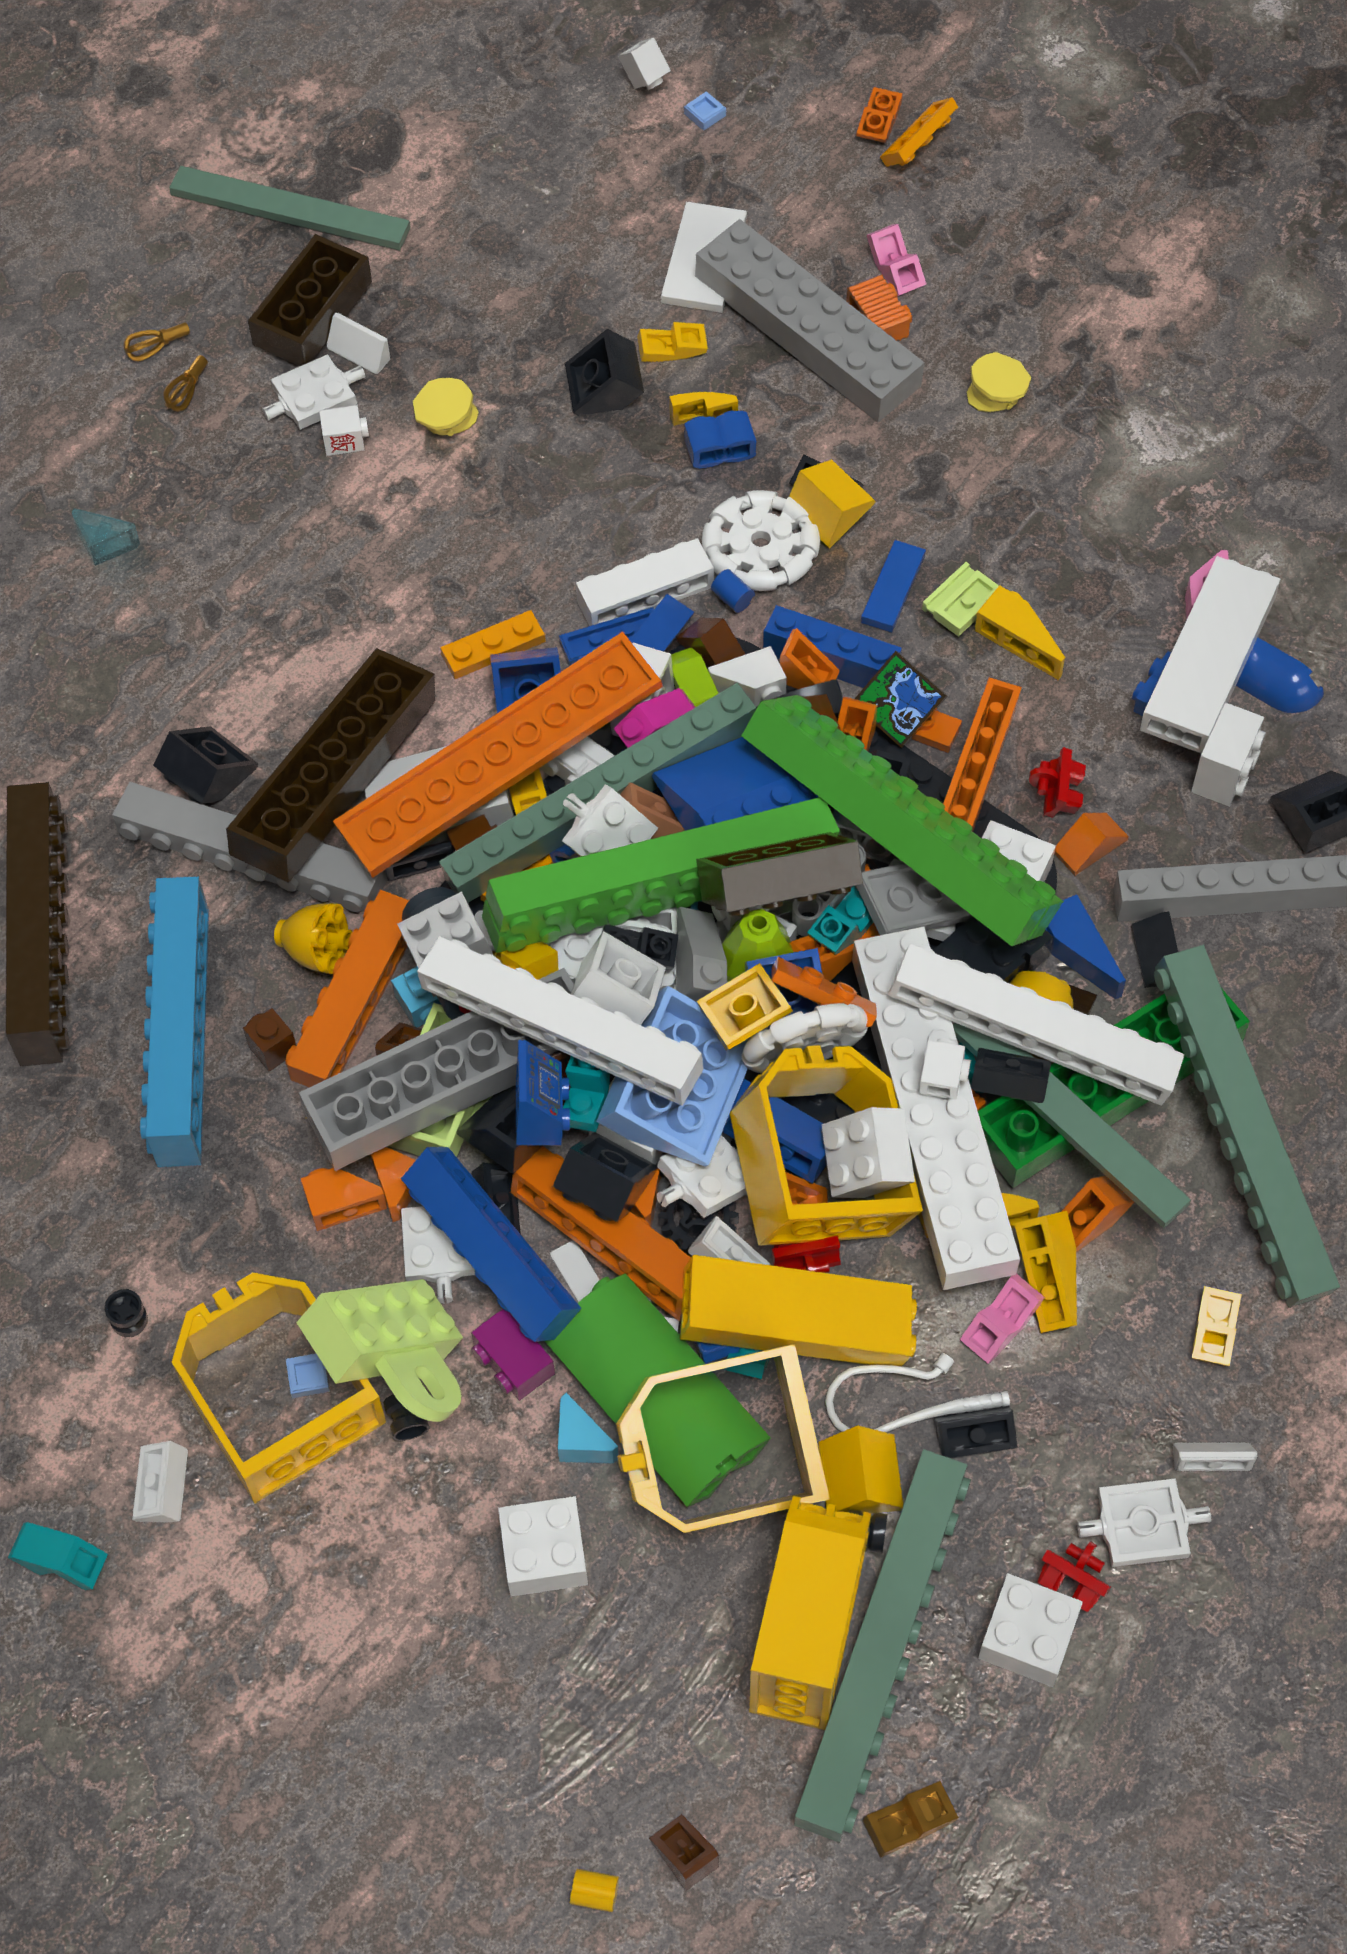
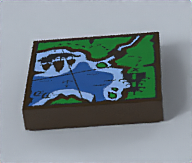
M895 651L855 699L877 705L876 726L901 748H904L948 696L904 656Z

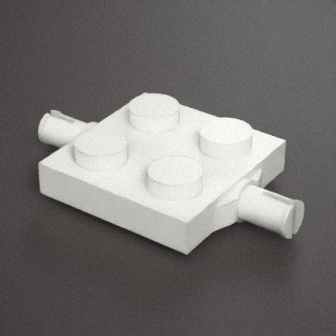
M327 354L272 378V388L278 395L279 401L265 408L263 407L264 416L269 421L285 413L294 420L301 430L321 421L319 410L357 405L356 396L349 387V384L365 378L364 370L359 365L343 373L335 366Z
M606 784L597 796L586 804L576 797L574 793L567 796L573 803L566 799L563 802V805L576 815L572 828L563 838L562 842L580 857L650 840L658 830L657 826Z
M722 1135L719 1138L711 1161L706 1167L671 1154H666L659 1159L657 1167L669 1179L671 1184L667 1189L657 1193V1200L659 1203L662 1202L661 1205L663 1207L678 1199H683L705 1218L747 1194L738 1150L732 1147Z
M424 1206L401 1208L406 1280L424 1279L437 1284L438 1301L442 1304L445 1303V1290L447 1303L452 1302L451 1281L462 1276L475 1275V1269L466 1258L454 1250L453 1242L446 1233L432 1223L431 1215Z
M1176 1478L1099 1487L1097 1493L1101 1509L1100 1518L1098 1520L1077 1521V1531H1079V1538L1103 1536L1108 1546L1111 1567L1189 1558L1191 1554L1187 1537L1188 1526L1190 1524L1211 1523V1513H1209V1506L1186 1509L1179 1497Z

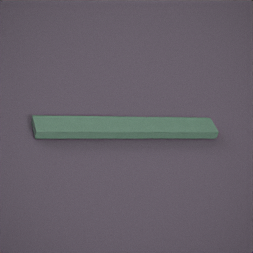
M180 166L169 187L172 196L396 250H401L411 228L410 220L185 166Z
M958 1023L953 1024L957 1040L976 1057L978 1048L1034 1058L1025 1050ZM1051 1072L1049 1073L1044 1102L1037 1103L1024 1100L1162 1228L1170 1224L1190 1205L1191 1199Z

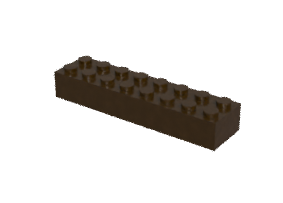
M376 648L228 825L226 832L229 855L289 883L335 826L333 820L346 813L435 702V674Z
M49 782L7 786L6 1036L20 1066L63 1063V1049L69 1048L68 1030L66 1027L63 1028V1017L69 1016L67 996H63V986H68L69 983L67 965H63V955L68 954V939L66 933L63 934V924H68V909L66 903H62V894L68 893L67 875L62 873V864L68 862L67 846L65 842L62 843V834L68 832L66 814L61 813L59 795H53Z

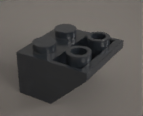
M1329 771L1271 796V802L1305 853L1347 836V776Z
M515 1085L493 1095L457 1130L458 1136L512 1174L543 1146L516 1145Z

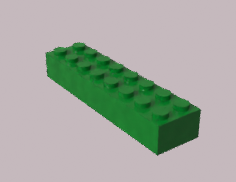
M1222 989L1243 1041L1250 1021ZM1165 993L1114 1025L1121 1029L1134 1030L1145 1039L1155 1043H1166L1172 1046L1175 1051L1183 1053L1180 1042L1182 1036L1177 1024L1174 1025L1169 1018L1167 1010L1169 1003ZM1185 1055L1175 1084L1195 1071L1191 1059ZM1053 1063L1050 1067V1072L1109 1126L1148 1102L1146 1099L1057 1063ZM1001 1096L978 1111L992 1163L1012 1188L1075 1149L1069 1141L1024 1100Z

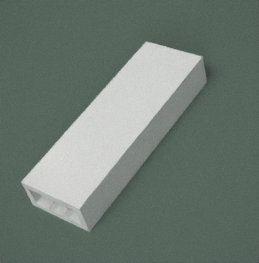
M1216 556L1144 710L1140 731L1202 754L1225 702L1228 703L1274 603L1280 578L1274 577L1268 572L1258 571L1241 565L1237 561Z

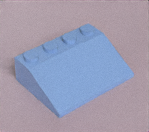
M667 986L658 992L655 1006L641 1026L645 1028L647 1026L655 1027L672 1040L677 1042L686 1041L693 1044L699 1052H702L703 1071L683 1106L615 1076L596 1122L628 1140L706 1167L711 1161L748 1068L742 1061V1052L744 1045L750 1038L730 1050H725L698 1003L672 987Z

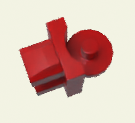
M1063 747L1060 750V757L1049 762H1040V767L1034 768L1029 773V783L1038 788L1037 793L1039 795H1045L1043 813L1045 816L1053 818L1059 811L1075 814L1083 804L1082 792L1069 789V784L1078 786L1083 781L1086 765L1072 760L1071 749Z
M838 1235L805 1243L774 1245L772 1249L773 1266L829 1273V1267L841 1265Z
M1090 1541L1083 1550L1070 1543L1065 1553L1078 1560L1076 1565L1051 1550L1045 1552L1042 1558L1045 1564L1041 1570L1038 1583L1058 1592L1067 1575L1078 1581L1080 1584L1072 1598L1083 1601L1082 1610L1089 1612L1100 1597H1106L1111 1589L1110 1585L1084 1571L1085 1567L1088 1566L1100 1573L1105 1565V1562L1093 1556L1097 1544Z

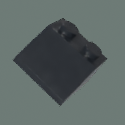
M609 329L602 332L564 363L573 413L578 416L623 410L644 393L635 342Z
M208 726L169 731L153 766L164 774L163 777L168 782L178 785L187 792L189 799L199 804L222 801L256 770L258 763L214 728Z
M594 1132L569 1148L553 1187L562 1191L563 1197L574 1203H583L591 1207L598 1217L607 1221L618 1222L630 1213L655 1175L658 1167Z

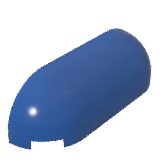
M1257 638L1236 684L1237 687L1269 706L1287 713L1307 711L1316 706L1324 695L1323 687H1317L1309 676L1312 672L1310 668L1260 638Z

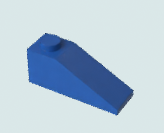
M1078 895L1064 899V902L1046 928V931L1053 936L1050 950L1051 955L1114 999L1122 997L1126 980Z

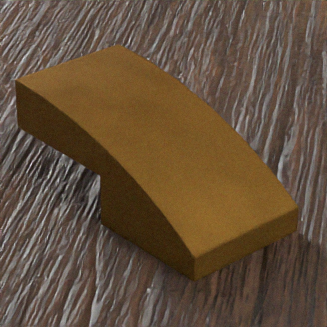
M938 1781L906 1795L897 1803L866 1815L863 1822L880 1857H884L955 1822L959 1817L941 1781Z

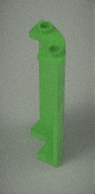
M627 1274L620 1275L612 1280L609 1277H604L598 1281L592 1288V1292L578 1302L582 1309L556 1339L545 1341L615 1424L645 1377L705 1364L688 1343L680 1339V1334ZM712 1371L657 1383L640 1407L653 1468L687 1507L710 1498L729 1472L751 1464L771 1439Z

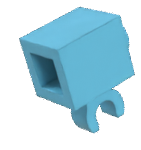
M418 966L391 980L396 999L415 1027L425 1024L433 1003L441 1005L437 996L433 997L431 992L421 988L417 973Z

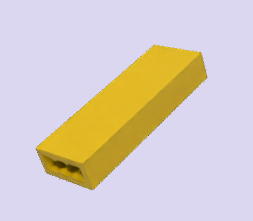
M692 1255L684 1267L680 1339L763 1351L795 1344L797 1355L868 1365L903 1366L910 1357H913L916 1350V1335L912 1334V1322L917 1312V1301L912 1299V1285Z

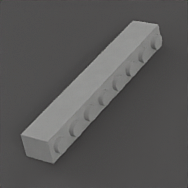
M129 782L112 814L118 833L129 840L140 839L151 843L160 850L166 851L171 849L182 853L191 860L199 861L202 859L214 863L222 870L231 871L233 869L245 873L256 881L267 880L278 884L287 891L298 890L310 894L318 901L326 902L329 900L342 904L344 908L353 912H364L368 902L375 900L378 892L383 890L387 882L386 870L372 878L355 853L321 843L292 880L287 883L229 855L226 828L237 815L133 782Z
M1347 855L1118 870L1113 888L1117 921L1143 920L1167 911L1170 912L1171 918L1347 906Z

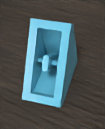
M565 1393L560 1399L559 1462L615 1463L619 1455L618 1445Z

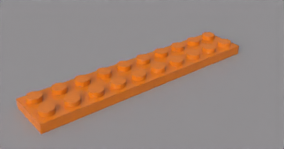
M621 632L333 820V823L373 878L662 688V681L624 632Z

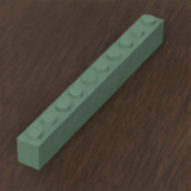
M738 682L439 861L445 880L455 893L462 892L467 903L487 891L489 879L520 872L564 845L562 840L572 828L576 815L563 805L564 799L573 803L567 798L569 794L574 793L576 797L586 804L597 796L605 784L613 788L618 794H621L630 782L653 792L658 788L652 778L654 772L741 738L742 733L757 709Z
M1200 945L1163 956L1155 967L1154 977L1156 985L1166 995L1169 1003L1167 1006L1169 1018L1179 1028L1182 1036L1180 1040L1182 1051L1192 1061L1195 1069V1084L1200 1092H1204L1208 1102V1117L1211 1123L1217 1126L1221 1135L1220 1145L1222 1153L1232 1163L1235 1171V1186L1241 1195L1244 1194L1249 1206V1221L1254 1229H1258L1263 1242L1261 1244L1263 1257L1268 1264L1272 1265L1277 1277L1275 1279L1276 1290L1281 1299L1286 1300L1288 1308L1328 1296L1340 1288V1284L1205 946Z
M925 1449L922 1451L797 1809L794 1826L839 1843L844 1831L850 1834L853 1831L859 1812L858 1809L852 1808L856 1794L865 1795L872 1771L865 1768L869 1756L878 1757L885 1733L878 1731L882 1718L890 1719L898 1697L891 1694L895 1680L903 1682L910 1662L909 1658L904 1657L908 1643L916 1645L923 1622L916 1620L920 1607L927 1609L929 1607L935 1589L934 1585L928 1584L933 1570L940 1573L947 1553L946 1549L941 1548L944 1536H953L959 1514L953 1513L957 1499L965 1501L971 1479L965 1477L968 1464Z

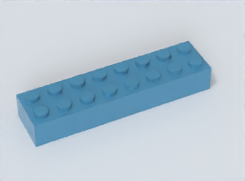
M199 876L156 878V891L150 892L149 896L150 911L155 913L154 923H149L148 938L150 945H153V954L147 955L148 976H152V986L146 987L145 996L147 1008H151L150 1018L144 1021L145 1039L149 1040V1051L143 1052V1069L145 1073H148V1084H142L141 1095L143 1106H147V1115L140 1119L141 1138L146 1139L147 1153L153 1154L157 1167L201 1165L209 909Z

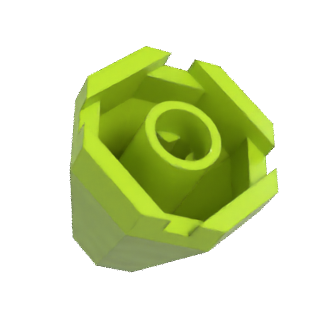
M761 908L744 914L731 927L722 942L727 959V982L745 972L746 961L794 953L786 929L774 914Z

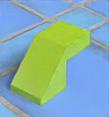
M688 648L671 654L675 688L682 689L695 707L719 694L699 653L692 648Z

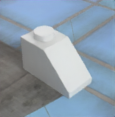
M771 646L708 667L709 674L718 693L738 682L755 706H758L761 701L786 694L787 677Z

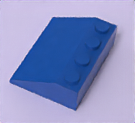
M743 737L652 774V778L685 831L819 798L818 795Z

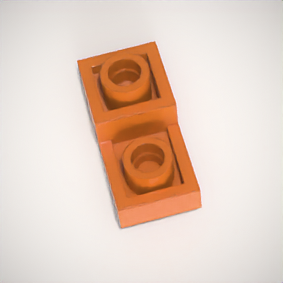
M873 87L868 105L864 107L856 136L886 143L903 100L902 93Z

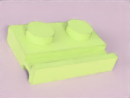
M965 562L923 601L922 610L925 612L929 611L934 615L933 618L959 637L976 621L977 611L999 585L977 570L975 572L970 568V564Z

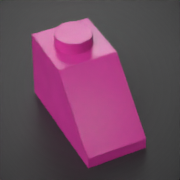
M678 688L636 705L614 727V730L627 748L694 709L695 706L686 693Z

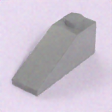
M679 907L677 909L676 990L697 1002V1000L727 983V959L713 913Z

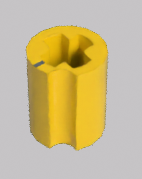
M576 1869L570 1904L613 1912L619 1877Z

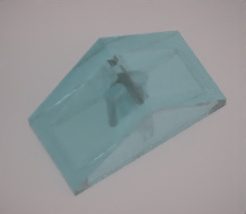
M76 508L71 513L77 533L95 566L137 549L140 544L135 523Z

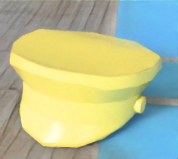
M997 352L986 354L977 359L971 366L972 383L967 391L968 403L978 411L995 412L1004 409L1009 410L1026 394L1031 382V376L1022 363L1016 359Z
M438 378L428 381L413 400L416 421L426 426L432 433L441 436H453L456 433L469 429L476 423L479 411L472 402L474 395L469 387L462 380L455 378Z

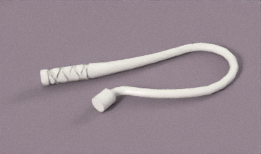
M941 1353L933 1365L935 1369L929 1372L902 1366L879 1364L849 1368L837 1375L828 1388L825 1399L827 1414L835 1428L841 1432L850 1429L836 1415L833 1399L835 1391L842 1381L852 1375L881 1372L908 1375L928 1380L938 1377L941 1373L946 1374L954 1360L947 1354ZM1002 1391L1000 1393L996 1392L953 1400L906 1415L874 1430L889 1432L904 1425L928 1418L1010 1406L1008 1391Z

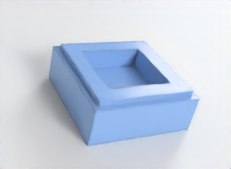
M706 91L684 106V115L704 131L726 116V107Z
M316 1353L286 1359L292 1399L330 1392L327 1370Z

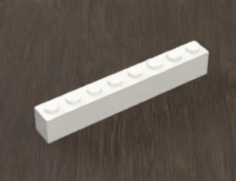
M439 936L417 970L422 989L683 1106L703 1071L702 1052H699L693 1044L686 1041L677 1042L672 1040L655 1027L647 1026L645 1028L634 1023L624 1013L618 1011L609 1012L600 1008L590 998L573 996L556 983L549 982L546 984L535 979L525 969L510 968L502 964L498 958L491 954L485 953L481 955L470 950L465 943L459 940L452 939L450 941Z
M909 944L901 959L888 996L938 1014L940 1017L1161 1106L1173 1092L1184 1058L1183 1053L1175 1051L1172 1046L1166 1043H1155L1145 1039L1134 1030L1121 1029L1108 1024L1099 1016L1086 1015L1072 1009L1071 1006L1064 1002L1051 1001L1041 997L1030 988L1014 986L1004 982L1001 977L995 974H984L972 969L963 961L950 960L937 955L932 949L925 946Z

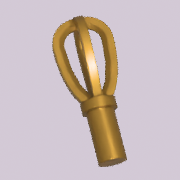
M184 322L165 330H144L132 333L124 340L125 353L133 361H142L157 353L164 345L169 344L170 341L189 335L190 329L187 323ZM142 336H157L129 346L132 339ZM158 343L154 348L142 355L135 356L132 354V352Z
M198 355L188 370H185L182 375L176 377L167 385L163 396L165 406L168 409L171 408L174 411L180 412L187 408L193 397L198 377L208 364V360L204 356ZM181 382L169 396L170 391L175 387V385ZM186 385L179 397L173 401L179 391ZM186 396L182 405L177 406V404Z

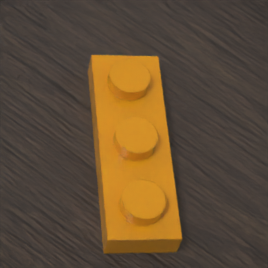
M953 97L933 102L880 156L886 167L896 164L903 166L915 158L914 152L928 144L933 139L932 134L951 121L950 115L958 108Z
M529 610L440 647V650L454 679H458L491 665L490 655L525 651L546 642V638L533 612Z

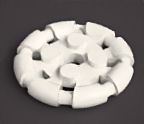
M755 490L745 492L743 497L736 498L732 496L712 511L709 516L711 521L704 525L702 532V547L717 575L726 569H730L753 591L776 590L779 585L785 583L790 585L798 581L810 570L813 565L812 559L816 558L819 553L820 534L817 525L812 524L807 517L809 514L795 500L790 497L787 499L779 497L778 492ZM749 508V510L745 511L742 515L741 511ZM772 510L782 511L780 517L772 514ZM724 527L729 529L730 531L729 533L722 531L721 528ZM801 529V532L795 534L792 532V530ZM762 538L766 539L769 544L759 547L752 542ZM727 551H730L731 554H730V555H726V554H723V553H724V552H727ZM778 566L779 572L772 573L769 568Z
M835 1003L817 1006L814 1008V1011L805 1014L799 1011L773 1022L770 1025V1029H763L753 1035L744 1045L742 1061L751 1071L763 1073L771 1062H775L784 1049L802 1048L803 1051L806 1046L820 1045L824 1059L827 1060L833 1057L832 1049L834 1047L853 1046L864 1036L868 1028L866 1027V1012L854 1004Z

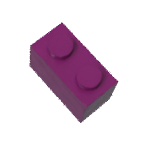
M502 1309L471 1332L474 1344L471 1350L483 1366L489 1364L497 1373L494 1375V1379L505 1394L512 1392L520 1401L555 1375L554 1362L538 1342L527 1338L521 1332L520 1324L512 1314Z

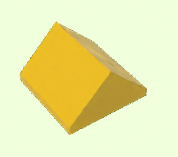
M832 459L800 470L789 495L809 514L807 517L812 524H816L818 527L820 540L829 549L876 503Z
M760 963L697 1000L698 1005L725 1050H730L770 1026L773 1022L793 1012L789 1003Z
M857 1425L818 1442L830 1497L829 1500H825L826 1509L828 1504L836 1505L835 1512H849V1509L861 1510L862 1513L902 1511L904 1505L894 1434Z

